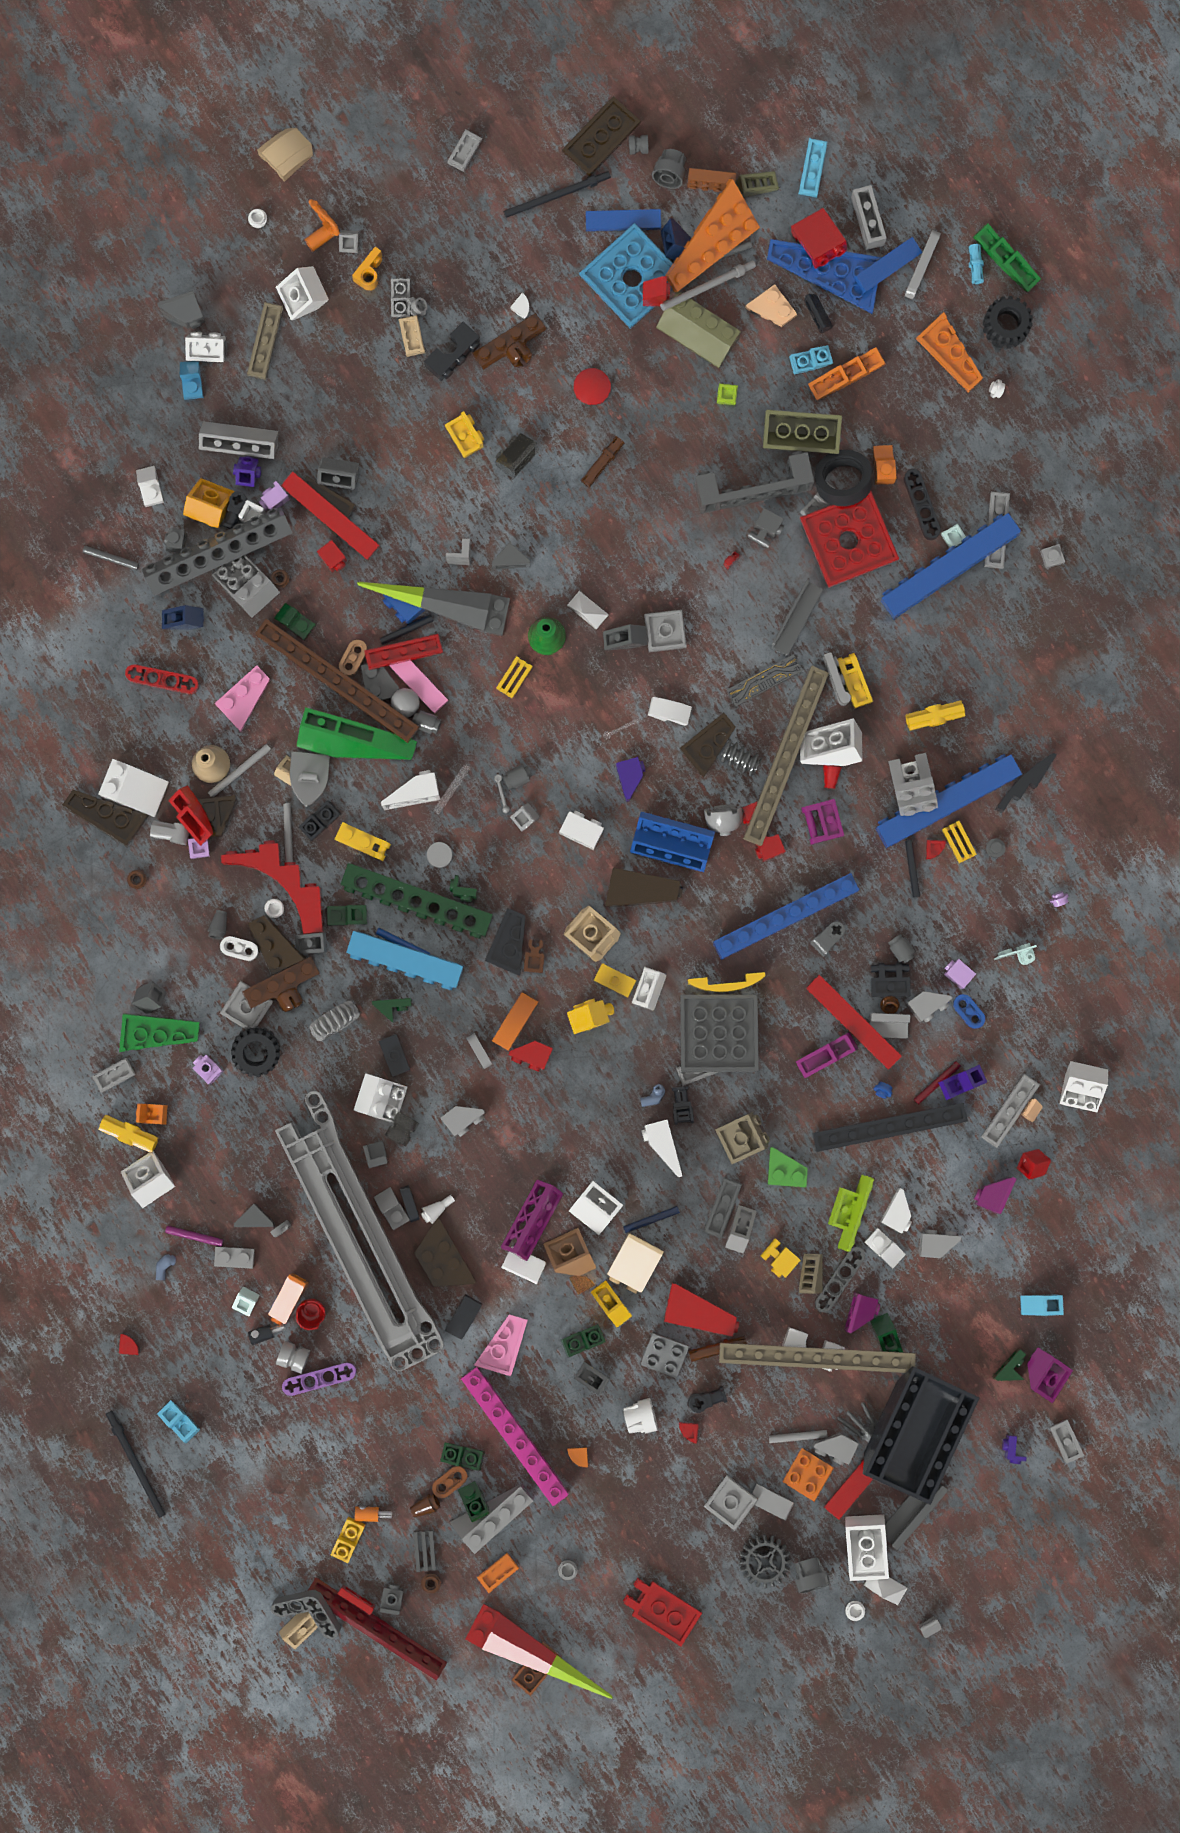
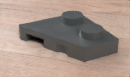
M367 664L361 665L365 689L380 700L391 699L394 693L400 689L384 667L369 670Z

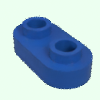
M965 994L958 995L953 1001L954 1010L970 1028L977 1029L982 1027L985 1023L984 1013L971 997ZM960 1001H964L966 1003V1006L964 1008H961L959 1006ZM972 1016H977L978 1021L976 1023L972 1022Z

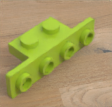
M861 1175L856 1192L839 1188L828 1222L829 1225L843 1229L838 1244L839 1249L850 1252L855 1243V1236L861 1225V1218L873 1188L874 1178Z

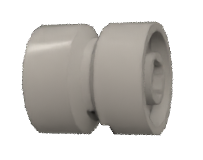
M284 1341L276 1365L284 1368L290 1366L292 1371L302 1374L311 1350L301 1346L297 1349L295 1344Z

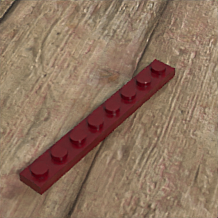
M317 1577L314 1579L307 1591L316 1590L320 1592L333 1614L437 1681L447 1664L446 1661L372 1613L369 1615L338 1595L337 1590Z

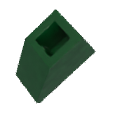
M476 1481L458 1489L471 1522L489 1514V1506Z

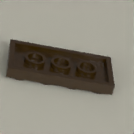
M613 96L562 149V152L588 176H591L641 124V121Z

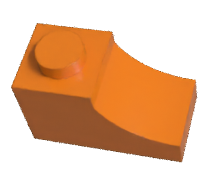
M892 445L873 446L875 485L894 484L896 480V466Z

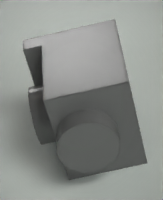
M169 528V532L165 534L164 539L166 551L180 552L183 548H186L187 533L185 530Z
M389 1583L388 1586H384L380 1608L381 1613L400 1614L404 1591L403 1588H400V1585ZM394 1596L395 1602H389L388 1597Z

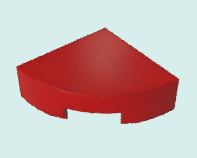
M736 551L733 552L731 556L729 555L724 560L723 566L729 570L741 555Z
M926 840V860L937 857L945 848L946 840Z
M120 1334L119 1354L139 1355V1348L130 1336Z
M679 1422L682 1435L688 1441L697 1444L698 1423Z

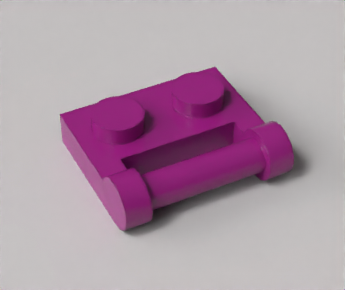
M835 799L801 808L808 825L811 845L844 837ZM817 810L823 831L822 836H818L812 811Z

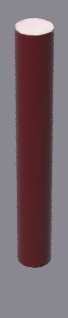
M955 1061L913 1100L919 1105L940 1086L938 1082L949 1078L961 1065Z

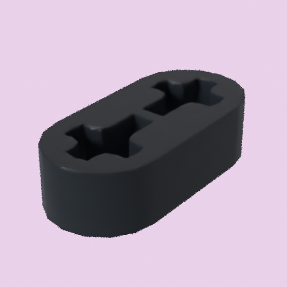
M410 1186L401 1187L400 1192L410 1222L420 1220Z

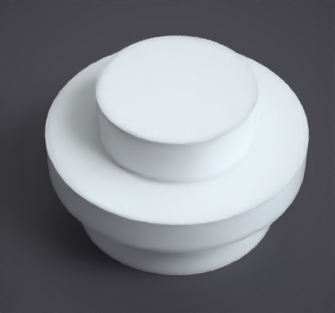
M254 209L249 213L248 221L254 228H261L267 222V215L261 209Z
M997 379L991 383L989 392L992 398H1000L1005 389V384L1002 383V380Z
M851 1601L847 1604L845 1613L850 1620L858 1621L864 1617L865 1608L861 1602Z

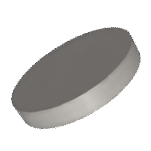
M443 842L432 844L427 850L429 863L437 868L447 866L452 860L451 848Z

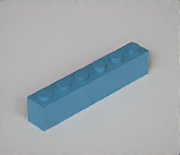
M356 930L352 933L346 952L351 954L350 958L361 961V958L369 960L368 964L378 967L380 964L386 965L387 970L396 973L398 970L405 972V976L416 978L417 975L423 977L424 982L430 984L438 982L442 984V988L448 990L458 987L465 966Z

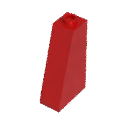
M676 1283L671 1284L664 1322L732 1337L733 1333H737L739 1321H736V1316Z

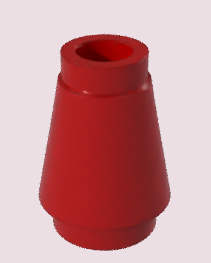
M823 765L825 788L836 789L842 767Z

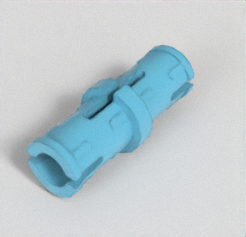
M972 244L969 246V268H971L972 284H981L984 282V261L981 257V245Z

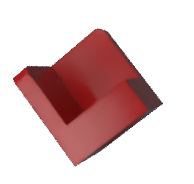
M1039 1149L1022 1153L1017 1169L1029 1180L1041 1177L1046 1174L1051 1159Z

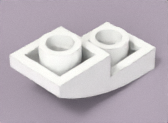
M652 697L648 716L686 726L688 725L692 707L679 702Z

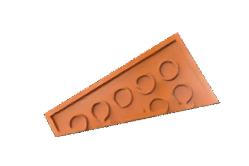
M733 179L728 180L727 186L718 195L717 201L708 210L694 231L693 237L686 243L685 249L666 273L667 281L674 292L681 290L760 228Z

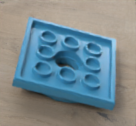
M634 223L588 264L579 275L631 329L655 307L643 306V282L665 276L673 263L665 257V254ZM635 270L640 273L642 280L639 285L630 287L624 283L623 276L627 271Z

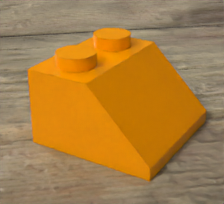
M200 478L186 497L183 515L211 527L219 528L227 515V508L230 503L229 498L235 491Z

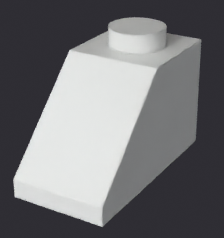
M898 1188L880 1222L899 1233H903V1231H908L912 1221H910L911 1214L904 1190Z

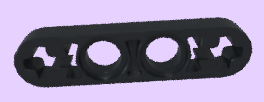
M910 469L904 476L906 489L923 536L927 540H935L941 531L921 473L917 469ZM910 474H912L913 476H917L915 480L916 486H918L919 484L921 486L915 487L913 490H911V488L914 487V483L912 480H908ZM916 491L923 492L924 499L921 501L916 500L914 493ZM928 509L931 515L929 518H923L920 515V511ZM932 519L934 522L930 523L931 528L936 529L933 536L931 533H927V531L929 530V525L927 522L931 521Z

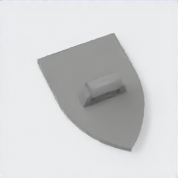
M292 751L290 783L297 798L307 807L321 796L326 787L330 756Z

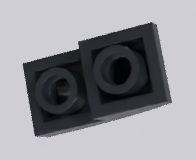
M327 800L299 828L313 841L341 813Z
M465 1294L456 1308L455 1314L447 1324L445 1331L462 1340L478 1314L482 1303Z

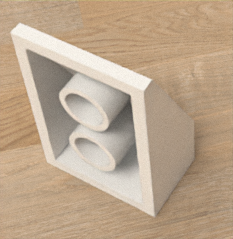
M854 718L806 731L800 746V762L802 764L846 766L863 761L862 732Z
M112 759L98 795L156 817L169 782Z
M430 770L419 772L418 776L413 777L381 801L383 809L389 810L440 800L435 773H431Z
M668 1120L645 1125V1130H641L644 1142L648 1141L652 1149L677 1177H681L682 1173Z
M884 1515L845 1517L850 1581L889 1579Z

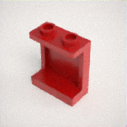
M824 208L791 226L792 237L795 241L801 243L812 259L815 269L826 265L830 260L842 256L847 251L846 239Z

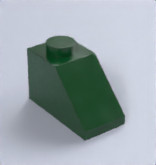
M888 1313L870 1320L881 1351L903 1352L896 1328Z

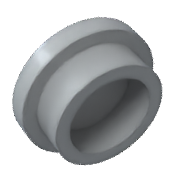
M571 1560L561 1562L558 1567L559 1576L564 1580L573 1579L577 1575L576 1564Z

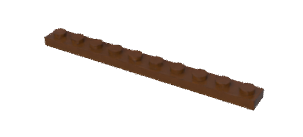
M265 619L255 632L258 638L405 742L409 743L419 730V726L269 620Z

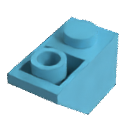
M1020 1295L1021 1315H1064L1063 1295Z

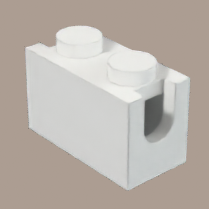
M574 810L573 813L569 811L559 834L594 850L604 830L601 827L602 823L591 819V821L584 819L585 815Z

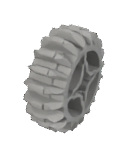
M346 1001L316 1019L309 1028L313 1037L317 1041H322L350 1025L359 1017L360 1013L352 1001Z

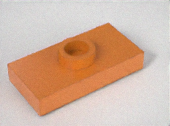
M507 1552L478 1575L477 1579L487 1592L490 1593L520 1567Z

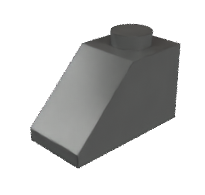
M630 624L603 631L604 650L631 649L647 645L646 626Z

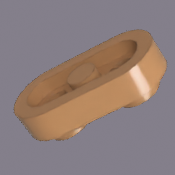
M353 640L348 645L339 662L340 671L347 676L355 675L365 658L364 650H367V646L363 641ZM355 648H361V652L355 653ZM347 664L353 666L351 670L346 669Z

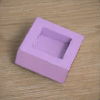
M188 839L191 859L210 857L208 840L200 846L195 839Z

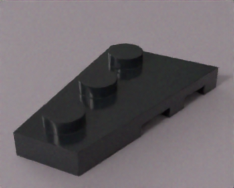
M509 908L506 909L484 961L520 976L525 915Z

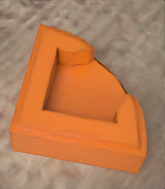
M587 1447L567 1448L569 1457L575 1464L581 1467H588Z

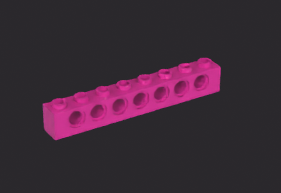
M476 1366L461 1377L462 1382L551 1505L555 1506L569 1495L568 1490L479 1367Z

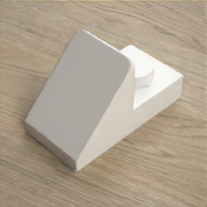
M155 466L136 470L137 482L141 489L145 507L164 503Z
M878 1228L864 1242L892 1269L906 1255Z

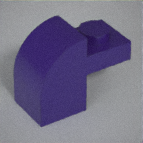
M977 1065L938 1083L946 1100L987 1083V1080L980 1065Z

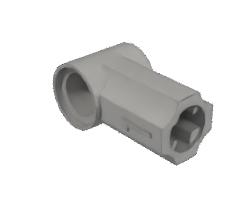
M153 820L150 837L187 845L189 832L182 824H170Z

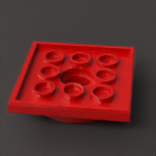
M871 491L866 498L854 505H829L800 517L828 588L899 560ZM844 532H852L857 536L858 544L852 549H846L840 544V536Z

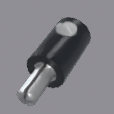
M284 1323L274 1327L268 1324L248 1331V1337L253 1346L275 1338L274 1334L285 1330L286 1327Z

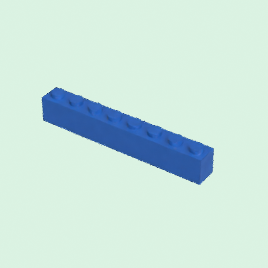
M1010 514L998 515L993 519L994 523L989 526L983 525L977 530L978 533L976 535L965 537L961 541V545L958 547L954 545L946 551V555L943 557L937 556L931 560L930 566L919 568L914 572L915 576L910 579L908 577L904 578L894 590L892 588L886 590L882 594L881 602L893 620L1018 537L1021 530Z
M1003 754L995 759L996 763L990 766L986 763L979 767V772L974 775L972 772L961 777V782L956 784L953 781L944 786L946 790L940 793L936 790L938 808L930 812L922 811L911 816H900V811L894 813L896 817L890 820L886 817L879 821V826L875 829L885 848L887 849L1020 777L1022 773L1013 756L1009 755L1006 757Z
M850 873L713 941V945L720 959L723 960L857 893L859 888Z

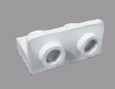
M191 332L185 338L186 361L224 362V342L226 336H221V333L217 332L209 333V335H202V332Z

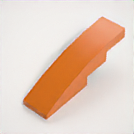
M875 347L862 356H857L849 362L837 366L808 385L818 401L886 365L878 348Z

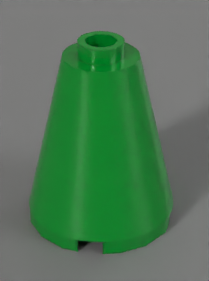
M540 618L529 628V644L539 654L552 655L559 651L565 643V629L554 618Z

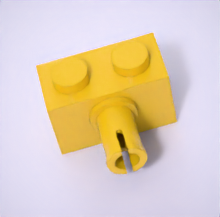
M591 999L573 1006L574 1010L567 1012L573 1033L577 1034L609 1023L608 1015L614 1014V1007L611 1003L604 1005L603 1000L595 1002V999Z

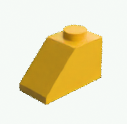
M606 1280L591 1291V1294L616 1327H619L632 1317Z

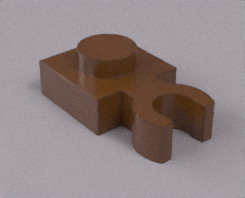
M532 939L529 940L528 945L531 953L525 952L524 972L543 973L545 954L539 953L543 947L542 940H540L538 947H533Z

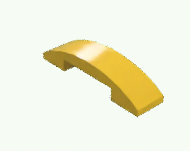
M765 972L745 974V982L708 985L707 977L688 979L687 981L689 985L700 990L731 992L757 983L765 977Z

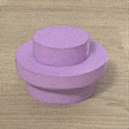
M1063 891L1054 893L1052 895L1053 898L1050 899V903H1053L1054 907H1059L1069 902L1067 899L1069 897L1068 893H1063Z

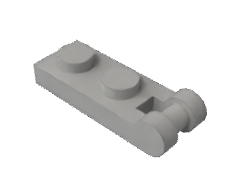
M831 652L824 654L823 661L829 673L828 675L837 701L841 706H846L851 699V695L844 690L845 680L843 675L838 673V660L836 656H832Z

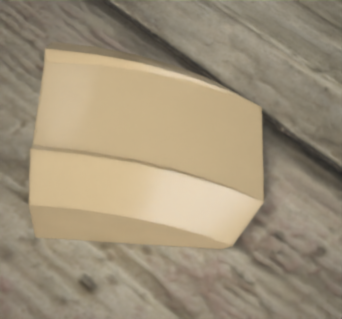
M297 128L283 130L257 150L259 156L278 173L284 182L313 156L312 144Z
M590 906L582 909L566 927L564 935L595 962L603 959V956L618 942L621 934L617 928Z

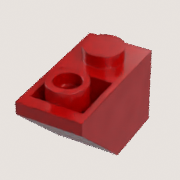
M667 276L643 282V306H660L661 303L669 300L670 283H666Z
M533 1041L511 1050L508 1055L512 1056L511 1061L522 1064V1061L530 1064L528 1068L539 1072L540 1069H545L553 1048Z

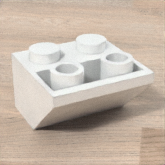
M1070 1061L1065 1074L1060 1104L1098 1112L1108 1086V1069Z
M365 1073L354 1111L396 1124L407 1087Z
M592 1181L569 1212L599 1235L623 1204Z

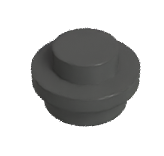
M991 839L986 845V851L989 856L998 858L1004 854L1005 844L1000 839Z

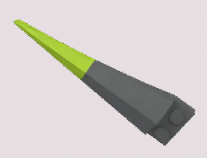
M357 582L358 586L409 603L481 632L498 636L503 635L510 598L490 593Z

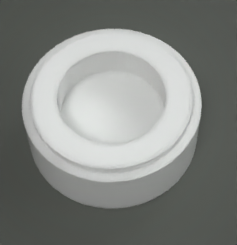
M270 899L266 902L264 909L269 917L279 918L282 916L284 905L280 900Z

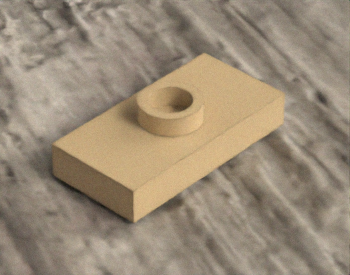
M417 315L399 319L406 356L425 353Z

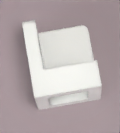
M247 500L239 514V519L245 523L254 516L265 514L266 511L263 507Z

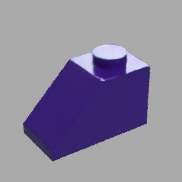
M638 757L616 763L626 802L631 800L643 778V772H646L643 761L639 762Z

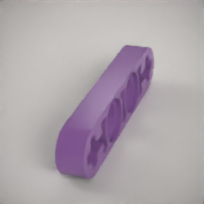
M345 1362L290 1377L283 1382L282 1390L286 1395L293 1396L345 1382L354 1378L357 1372L356 1367L353 1363ZM345 1366H348L349 1369L352 1368L353 1372L350 1373V1377H347V1374L340 1375L341 1379L338 1380L335 1368H339V1372L345 1370ZM326 1371L333 1372V1381L327 1382L324 1380L323 1375ZM307 1376L315 1378V1385L313 1387L305 1385L304 1380ZM298 1378H301L303 1390H300V1386L295 1387L294 1392L286 1389L289 1381L292 1384L299 1383Z

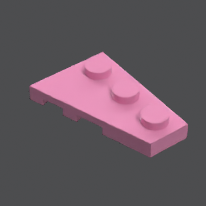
M255 666L215 703L240 732L243 730L247 719L251 716L255 705L268 686L270 679L258 666Z
M509 1314L474 1366L511 1376L528 1319Z

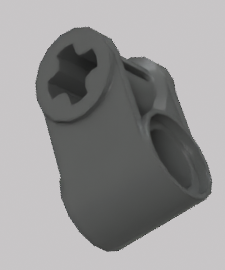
M837 921L831 923L810 944L824 957L845 934V926ZM839 926L841 928L839 930L841 934L838 935L836 933L835 935H833L831 933L833 931L831 927Z

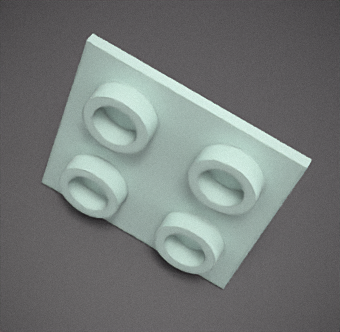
M1028 943L1016 947L1017 951L1012 952V948L999 952L998 957L994 958V960L1017 954L1019 962L1022 965H1027L1035 960L1033 948L1037 946H1031Z

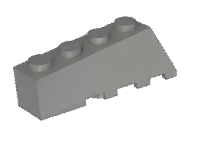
M519 1484L496 1498L487 1501L489 1514L471 1522L468 1513H465L450 1521V1524L463 1542L476 1554L530 1505L534 1498Z

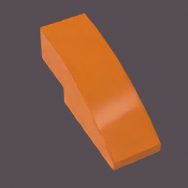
M522 992L492 1042L509 1051L537 1006L538 1001Z

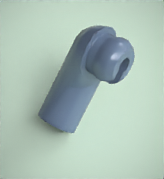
M657 1084L654 1086L650 1096L640 1098L642 1107L659 1104L665 1095L664 1087L661 1084Z
M167 1254L157 1262L156 1280H165L166 1269L170 1265L174 1266L176 1264L175 1256Z

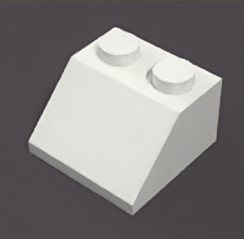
M313 266L295 269L276 286L291 320L319 309L329 300Z
M154 1151L152 1153L149 1152L121 1171L131 1195L142 1208L175 1187L169 1173Z

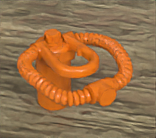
M310 199L309 204L318 214L323 225L304 239L308 247L314 252L331 238L338 236L340 232L335 221L319 203Z

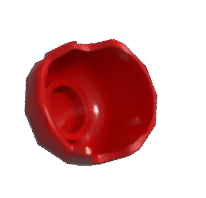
M314 1298L303 1300L296 1310V1322L303 1329H317L325 1319V1306L321 1301Z

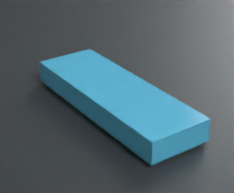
M809 138L799 189L800 195L817 198L827 141Z

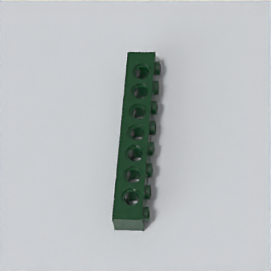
M350 863L347 864L340 884L346 892L352 894L355 891L360 892L363 898L373 900L374 897L380 900V904L388 907L391 904L398 906L397 910L409 913V910L416 912V916L426 920L427 917L434 919L436 924L445 926V923L452 925L453 930L461 933L463 930L471 932L470 936L481 939V936L486 937L493 918V914ZM360 878L367 879V885L363 888L357 885ZM379 884L385 885L386 888L382 894L375 892V888ZM396 891H402L404 894L403 898L399 901L393 898V894ZM414 897L421 898L422 903L420 906L413 907L411 905ZM436 903L440 906V910L433 914L429 911V907L431 904ZM450 910H456L458 916L456 919L450 920L447 918V913ZM473 916L476 919L475 925L467 926L465 924L466 918Z

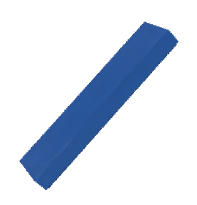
M661 209L586 211V232L626 231L634 223L641 230H661Z
M911 237L854 276V279L863 293H865L923 252L914 238Z

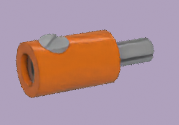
M355 1507V1521L379 1522V1518H392V1511H379V1507Z

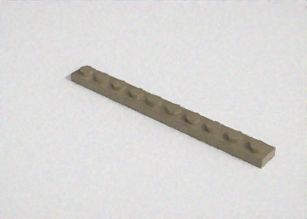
M814 666L809 668L743 837L744 840L758 846L763 844L829 673Z
M720 1343L719 1363L906 1373L912 1366L915 1367L916 1357L915 1353L736 1343Z

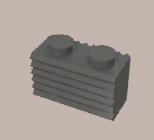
M322 457L318 468L317 483L354 490L359 476V463Z

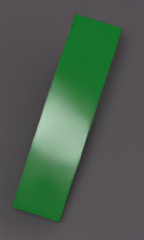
M988 223L973 236L975 241L981 245L982 249L1026 292L1041 280L1018 251H1014L1003 237H999Z

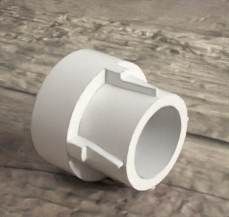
M650 1398L637 1401L638 1403L623 1409L629 1433L645 1432L646 1434L658 1431L656 1416Z

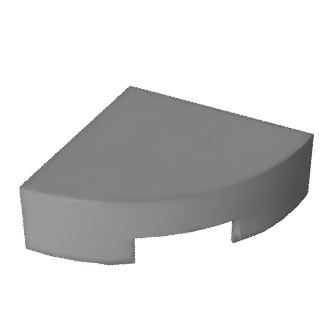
M286 1220L271 1231L273 1237H278L291 1227L290 1222Z

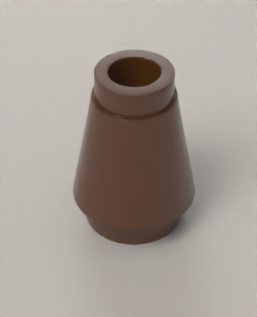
M428 1494L411 1506L410 1510L413 1517L416 1518L435 1513L441 1506L434 1494Z

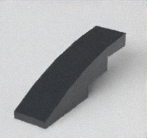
M1052 753L1025 773L1005 794L995 810L1000 813L1004 812L1011 799L1019 801L1028 786L1035 789L1055 759L1056 754Z

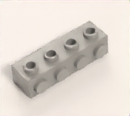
M203 421L199 431V449L274 459L278 449V431Z

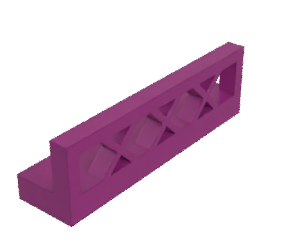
M536 1180L501 1248L515 1254L524 1261H528L563 1193L553 1185ZM540 1187H544L545 1190L543 1194L538 1196L537 1193ZM535 1204L534 1210L528 1213L530 1206ZM526 1221L525 1227L519 1230L520 1224ZM516 1238L515 1246L513 1248L509 1247L511 1241Z

